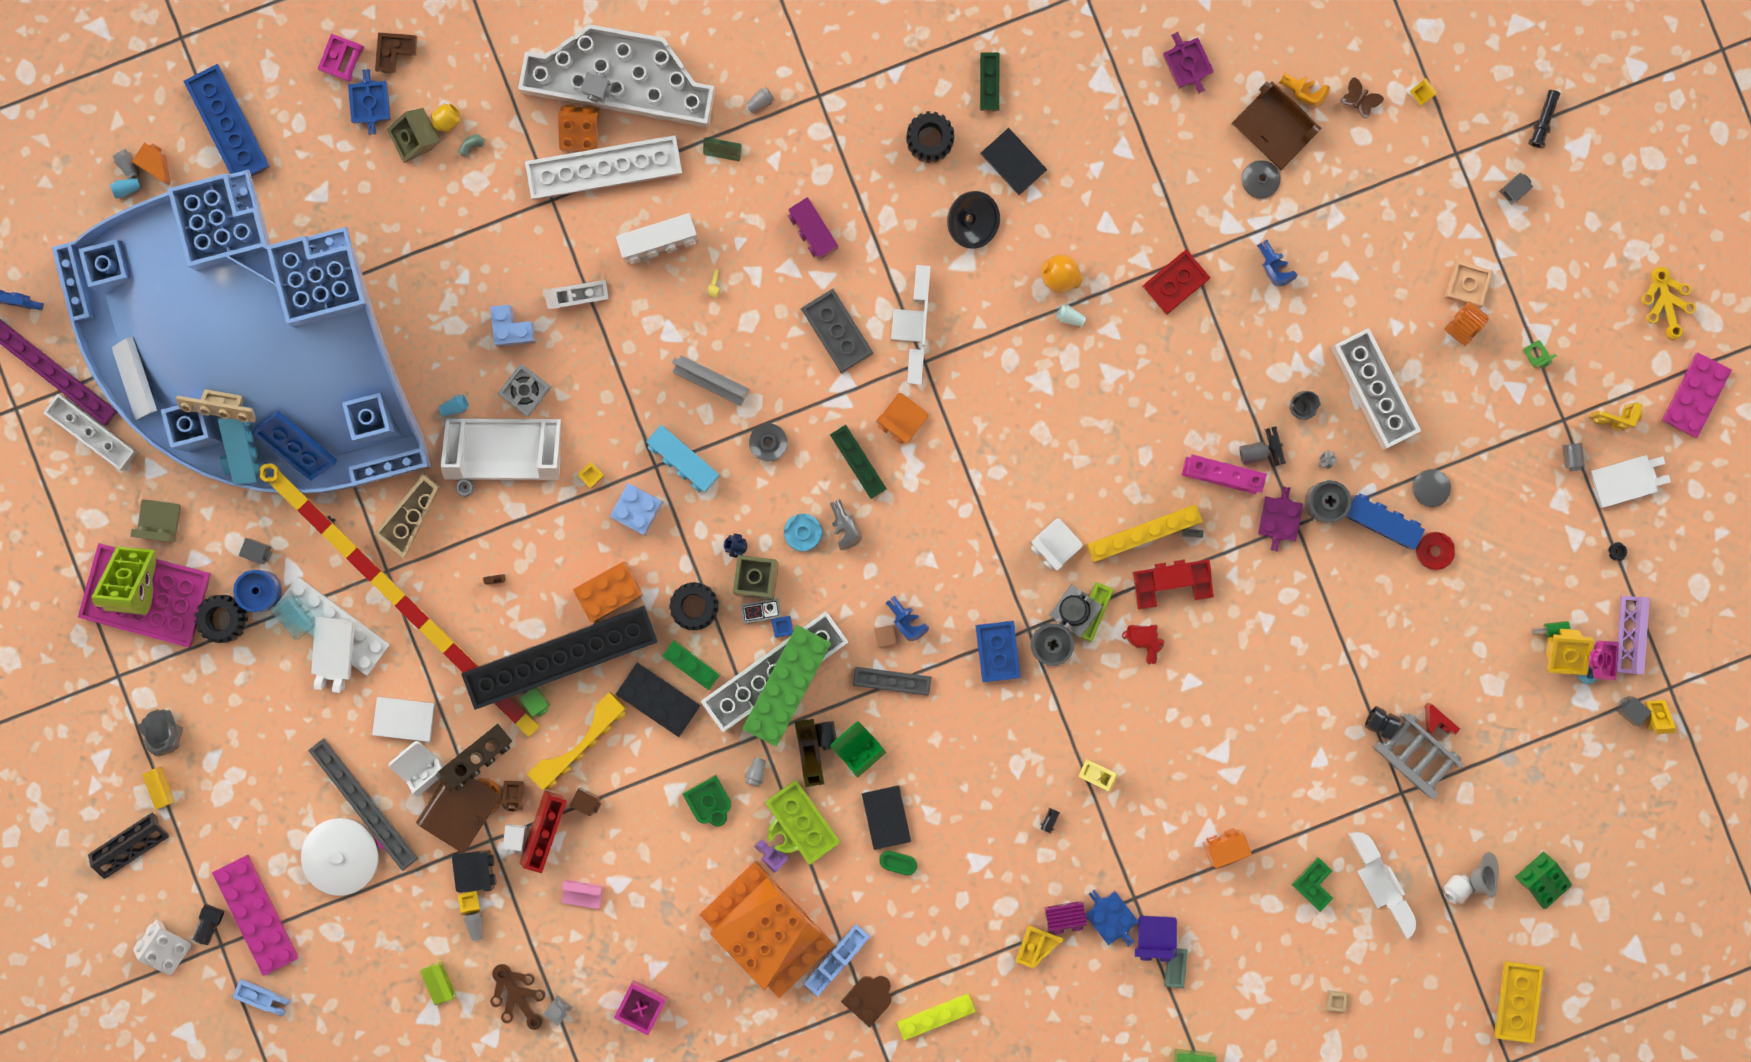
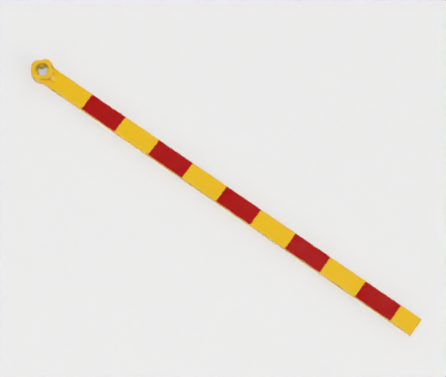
M268 463L260 468V478L277 490L461 672L478 666L280 472L277 465ZM267 468L274 470L273 477L269 476L267 478L265 476L267 474V472L265 471ZM511 697L494 703L528 737L540 727Z

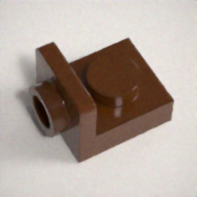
M504 781L502 805L507 811L516 812L523 810V781Z

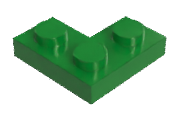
M1317 857L1291 885L1319 912L1333 899L1320 886L1332 870Z

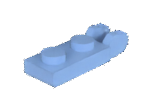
M242 978L239 980L233 994L234 999L284 1016L286 1011L277 1006H272L273 1001L275 1000L287 1005L290 1002V999L277 995L276 992Z

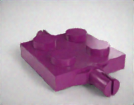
M1179 32L1171 35L1176 45L1173 49L1164 52L1163 57L1178 89L1194 84L1198 94L1203 93L1206 90L1201 80L1213 74L1214 70L1199 38L1183 42Z
M1283 486L1282 494L1279 498L1265 496L1258 534L1272 539L1271 551H1274L1275 547V551L1278 552L1279 544L1282 540L1296 542L1303 504L1289 499L1290 487H1287L1286 491V487Z

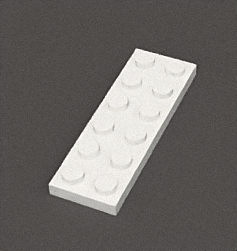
M296 577L274 607L313 637L315 618L318 616L355 622L352 665L366 676L370 674L391 645L300 577Z

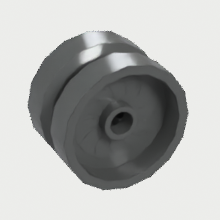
M1327 480L1316 483L1308 490L1305 496V508L1312 519L1320 523H1332L1341 520L1348 514L1352 499L1348 489L1343 484ZM1329 499L1330 504H1326L1325 500Z
M1048 623L1034 631L1031 637L1030 648L1034 657L1039 662L1049 666H1057L1065 663L1071 657L1074 651V640L1067 628L1059 624ZM1054 641L1055 647L1050 648L1048 643Z

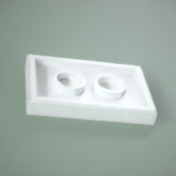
M377 697L372 735L431 742L435 703Z

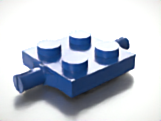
M363 69V81L357 84H348L351 122L353 124H367L368 135H376L375 123L391 120L387 81H372L370 69Z
M0 290V304L41 311L44 308V303L32 301L30 296Z
M1095 889L1092 890L1094 895L1091 892L1088 895H1090L1095 904L1085 913L1088 920L1108 946L1120 938L1125 941L1128 947L1131 946L1129 941L1132 944L1135 941H1133L1128 932L1139 921L1116 891H1113L1107 897L1101 898Z

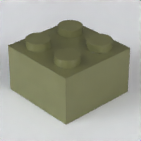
M738 555L733 594L740 597L774 600L779 562L776 559Z

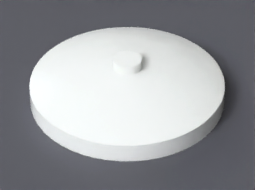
M349 818L330 819L317 825L306 837L301 851L302 868L307 879L318 890L336 896L352 894L365 887L374 877L379 865V847L371 831L360 822Z

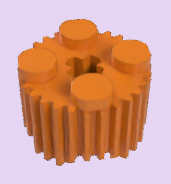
M1469 301L1457 312L1453 321H1450L1444 330L1461 345L1466 346L1484 328L1489 318L1480 308Z

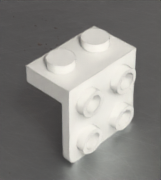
M1058 518L1030 542L1032 545L1031 550L1037 556L1041 555L1045 559L1043 563L1050 570L1054 569L1055 571L1060 569L1082 547L1081 541Z
M419 741L412 743L388 764L392 771L406 781L412 794L416 797L439 780L436 773L443 768L439 758Z
M155 919L153 924L147 927L144 937L136 943L134 953L138 961L167 975H171L191 948V943L167 931L163 922Z

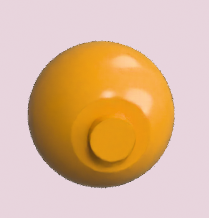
M1064 254L1054 255L1042 264V280L1051 291L1064 293L1073 288L1077 289L1080 287L1083 275L1080 274L1077 262L1070 256Z

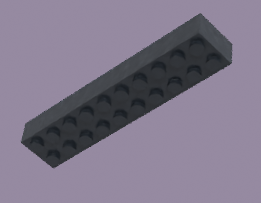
M643 605L466 670L461 675L474 710L655 644L658 640L646 607Z

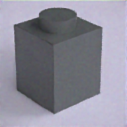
M1520 172L1502 187L1499 192L1512 205L1533 188L1530 178Z
M245 538L238 556L259 564H265L272 555V551H270L272 546L251 538Z
M1632 696L1624 697L1618 703L1619 707L1616 710L1634 726H1640L1652 712Z

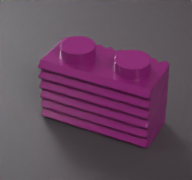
M1082 901L1044 907L1048 931L1053 932L1054 935L1062 934L1065 929L1071 928L1072 931L1083 930V926H1087L1084 903Z

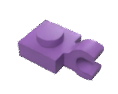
M761 840L754 847L764 854L761 860L775 873L789 858L783 852L774 849L776 845L770 848Z

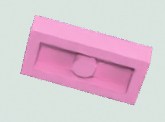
M565 880L562 887L564 890L562 903L599 909L604 886Z

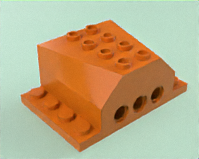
M756 861L699 914L712 928L710 935L763 990L769 987L778 998L789 990L835 945Z

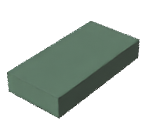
M1177 948V956L1171 959L1170 962H1166L1165 987L1184 988L1187 949Z

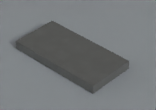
M834 289L829 290L801 308L840 373L845 372L874 354Z

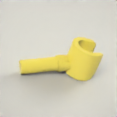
M714 270L713 279L708 288V294L714 298H717L720 292V288L715 286L719 270Z

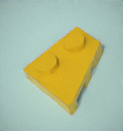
M1028 925L1015 962L1034 969L1044 957L1048 956L1063 941V937Z

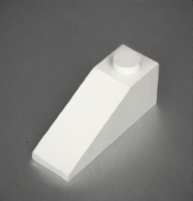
M606 280L544 290L548 309L609 299Z

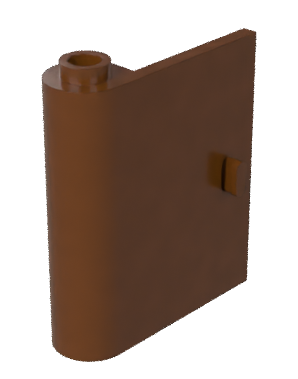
M1266 81L1259 89L1261 93L1232 124L1282 171L1322 128L1273 81L1270 83Z
M462 767L455 769L457 775H465V770ZM470 777L464 781L466 785L459 791L454 789L452 792H449L441 782L416 821L418 826L463 854L502 797L495 790Z

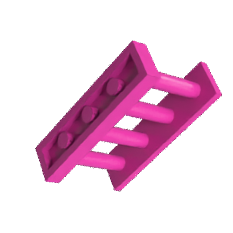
M1191 454V457L1185 458L1181 474L1182 476L1251 494L1263 492L1267 477L1266 473Z

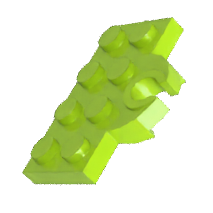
M794 780L764 802L775 817L768 828L769 842L773 841L776 834L784 836L783 844L774 847L777 851L792 853L799 850L806 862L811 865L841 843L797 780Z

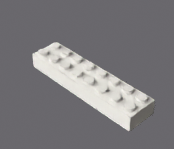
M57 394L43 412L121 471L127 467L137 453L135 449L61 394Z

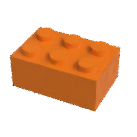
M624 561L573 589L591 623L600 620L644 595L627 563Z

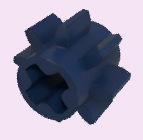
M734 533L733 536L729 535L724 541V549L726 553H729V557L737 558L738 555L743 556L747 551L748 544L741 534Z

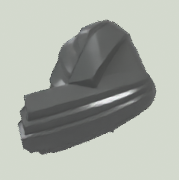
M152 710L138 725L139 730L145 737V747L151 754L161 757L180 747L179 741L183 727L175 723L171 710Z

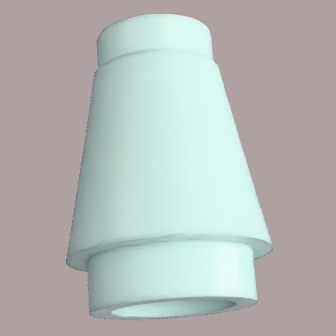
M1063 304L1056 315V319L1059 322L1080 327L1083 326L1086 319L1085 316L1069 305L1065 306Z

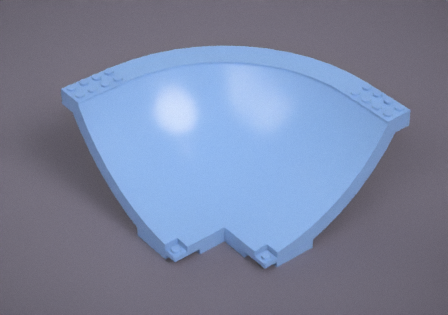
M245 170L229 175L225 173L168 188L167 193L138 203L99 222L81 234L75 241L52 247L74 334L93 378L110 404L123 419L152 446L174 461L206 477L233 486L268 493H279L268 482H264L260 475H258L257 482L233 484L231 475L224 474L219 459L220 456L226 455L220 432L218 416L185 412L179 409L176 402L177 396L201 399L204 390L207 389L243 396L244 402L242 407L252 408L256 416V421L250 422V431H253L254 427L279 411L337 459L334 466L310 481L254 435L253 446L257 448L258 452L257 463H260L261 467L268 463L277 465L280 472L303 494L329 493L359 487L431 468L423 432L410 408L388 354L367 292L357 254L352 246L348 227L270 244L258 193L254 189L250 170ZM129 337L134 338L157 411L140 420H135L112 350L114 345ZM267 468L265 470L267 472V474L265 475L267 478L269 476H274L273 469Z

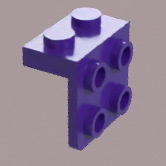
M1140 916L1138 919V947L1135 949V957H1140L1142 961H1151L1152 958H1159L1161 962H1170L1171 959L1177 956V919L1165 916Z

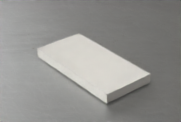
M126 338L114 345L112 350L135 420H140L157 411L134 338Z

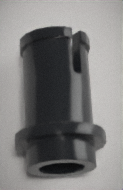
M1049 808L1043 823H1040L1042 825L1040 829L1051 834L1052 830H1055L1053 827L1060 812Z

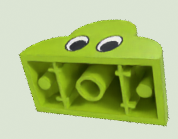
M117 546L92 595L94 606L103 607L105 611L146 615L150 609L153 597L152 579L156 566L155 550Z

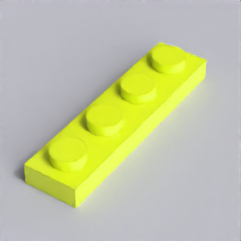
M966 993L897 1021L903 1039L907 1040L976 1011L969 993Z

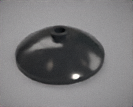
M969 191L960 195L952 203L947 217L948 231L952 239L960 246L969 249L980 248L988 244L996 235L1000 224V212L996 202L991 196L980 191Z

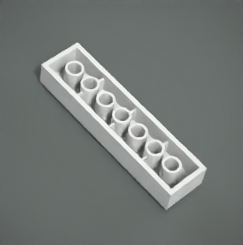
M827 611L803 627L831 642L822 661L849 643ZM790 637L700 701L722 732H725L751 713Z

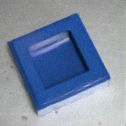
M791 616L771 619L775 638L792 635Z

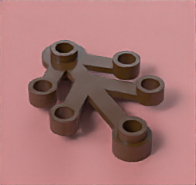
M506 964L497 965L492 972L493 979L496 981L494 996L490 1000L491 1005L499 1007L502 1004L503 998L501 995L504 985L509 991L505 1012L501 1015V1020L504 1023H510L513 1020L514 1015L512 1012L514 1002L516 1001L527 1018V1026L532 1030L540 1028L543 1023L542 1016L538 1013H533L522 996L531 997L535 1001L540 1002L546 996L545 991L515 986L512 980L523 981L527 986L532 985L535 981L534 975L532 973L512 972L511 968ZM499 971H504L505 977H500ZM530 976L532 978V982L528 983L525 980V977ZM537 992H541L543 994V997L541 999L536 997ZM499 998L500 1003L495 1004L493 999ZM509 1014L511 1016V1019L506 1020L504 1018V1015ZM536 1019L537 1025H532L531 1020Z

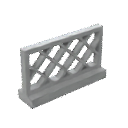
M682 355L679 359L674 358L672 362L675 365L674 374L739 406H742L750 390Z

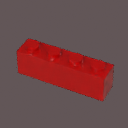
M544 790L519 862L524 869L538 873L543 872L567 802L560 794Z

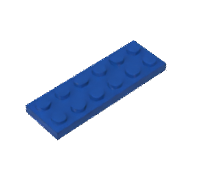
M216 64L184 80L183 82L229 173L233 174L250 170V174L253 176L269 168L270 165L220 66Z

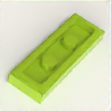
M1098 582L1095 583L1090 598L1103 606V608L1082 635V639L1089 642L1093 641L1114 589Z

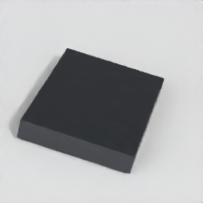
M1009 127L980 153L1018 196L1047 171L1046 167Z
M899 785L862 793L873 849L876 850L911 842Z

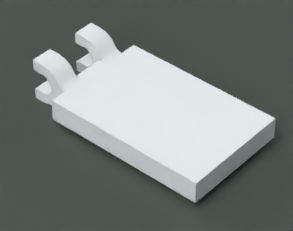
M1647 455L1589 471L1600 508L1658 492L1656 486L1670 483L1669 475L1656 477L1654 467L1665 464L1664 457L1648 460Z
M319 616L315 618L311 674L317 675L314 681V689L322 690V687H327V679L334 680L332 692L340 693L341 690H345V679L351 678L355 622Z

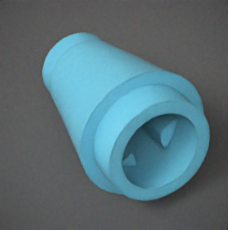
M137 178L116 180L110 184L115 199L119 197L122 199L141 189Z
M458 394L439 406L442 416L463 413L466 409H469L466 397Z

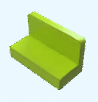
M442 961L420 970L434 1005L445 1001L448 1002L456 997Z

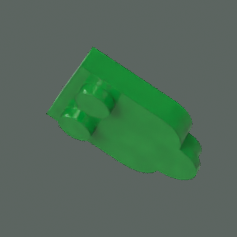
M716 774L682 792L698 822L702 824L710 822V824L717 827L725 824L727 812L731 808V800Z

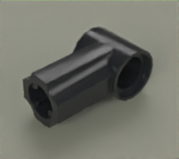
M206 903L200 912V921L193 940L199 944L209 945L216 927L222 921L225 911Z

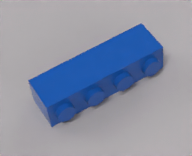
M1361 493L1359 495H1352L1351 508L1345 516L1346 518L1409 550L1416 549L1425 531L1424 528L1420 527L1421 523L1412 519L1408 521L1403 518V514L1397 511L1392 513L1386 510L1387 506L1376 502V504L1370 502V498Z

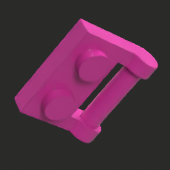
M331 34L318 70L351 82L353 70L360 52L364 50V46ZM348 47H350L353 51L343 73L340 71Z

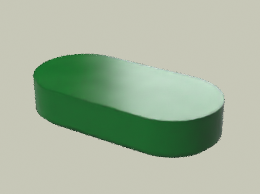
M885 851L879 859L883 869L908 876L915 873L917 869V862L912 856L898 852Z

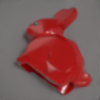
M1128 625L1127 631L1122 633V638L1127 639L1136 648H1146L1147 664H1156L1157 653L1164 646V640L1158 638V625Z

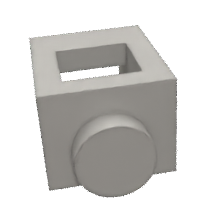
M557 996L543 1015L559 1026L573 1007Z

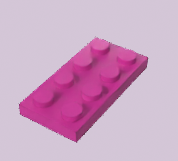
M1695 353L1661 421L1694 438H1698L1732 369L1700 353Z

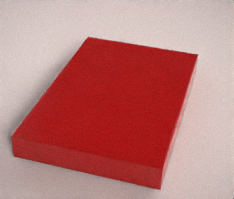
M1186 249L1142 285V287L1167 315L1211 277Z

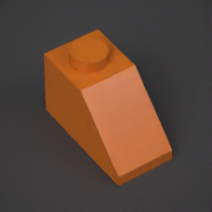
M144 142L132 162L169 186L171 180L166 156L160 153L162 149L155 144L148 145Z

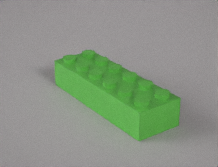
M797 625L742 729L777 747L831 642Z

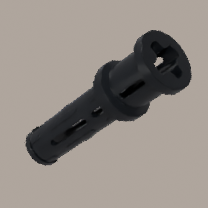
M1548 91L1540 119L1533 127L1534 133L1532 139H1529V145L1540 149L1545 148L1546 136L1551 131L1549 125L1561 94L1559 91Z

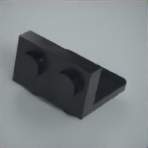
M490 850L460 853L452 856L455 888L458 893L477 890L485 892L492 891L495 888L497 880L492 868L494 866L493 854L491 855Z

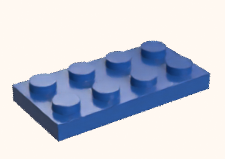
M279 411L254 427L252 431L253 435L310 481L336 464L337 459Z

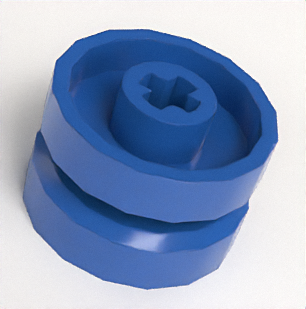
M250 570L237 578L234 583L233 594L238 605L246 611L264 612L271 610L279 602L282 587L278 578L271 572Z

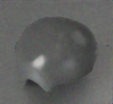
M1301 391L1292 397L1289 406L1290 412L1299 420H1308L1316 415L1321 402L1318 395L1314 392Z

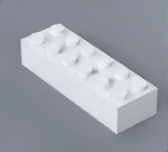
M1369 328L1330 347L1382 450L1421 432Z

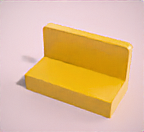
M162 767L142 774L155 810L175 803Z

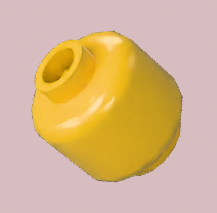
M444 103L432 113V125L438 131L449 132L460 122V112L454 105Z

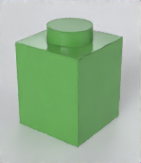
M538 687L531 689L519 698L532 717L536 715L541 717L549 711L547 707L551 705Z

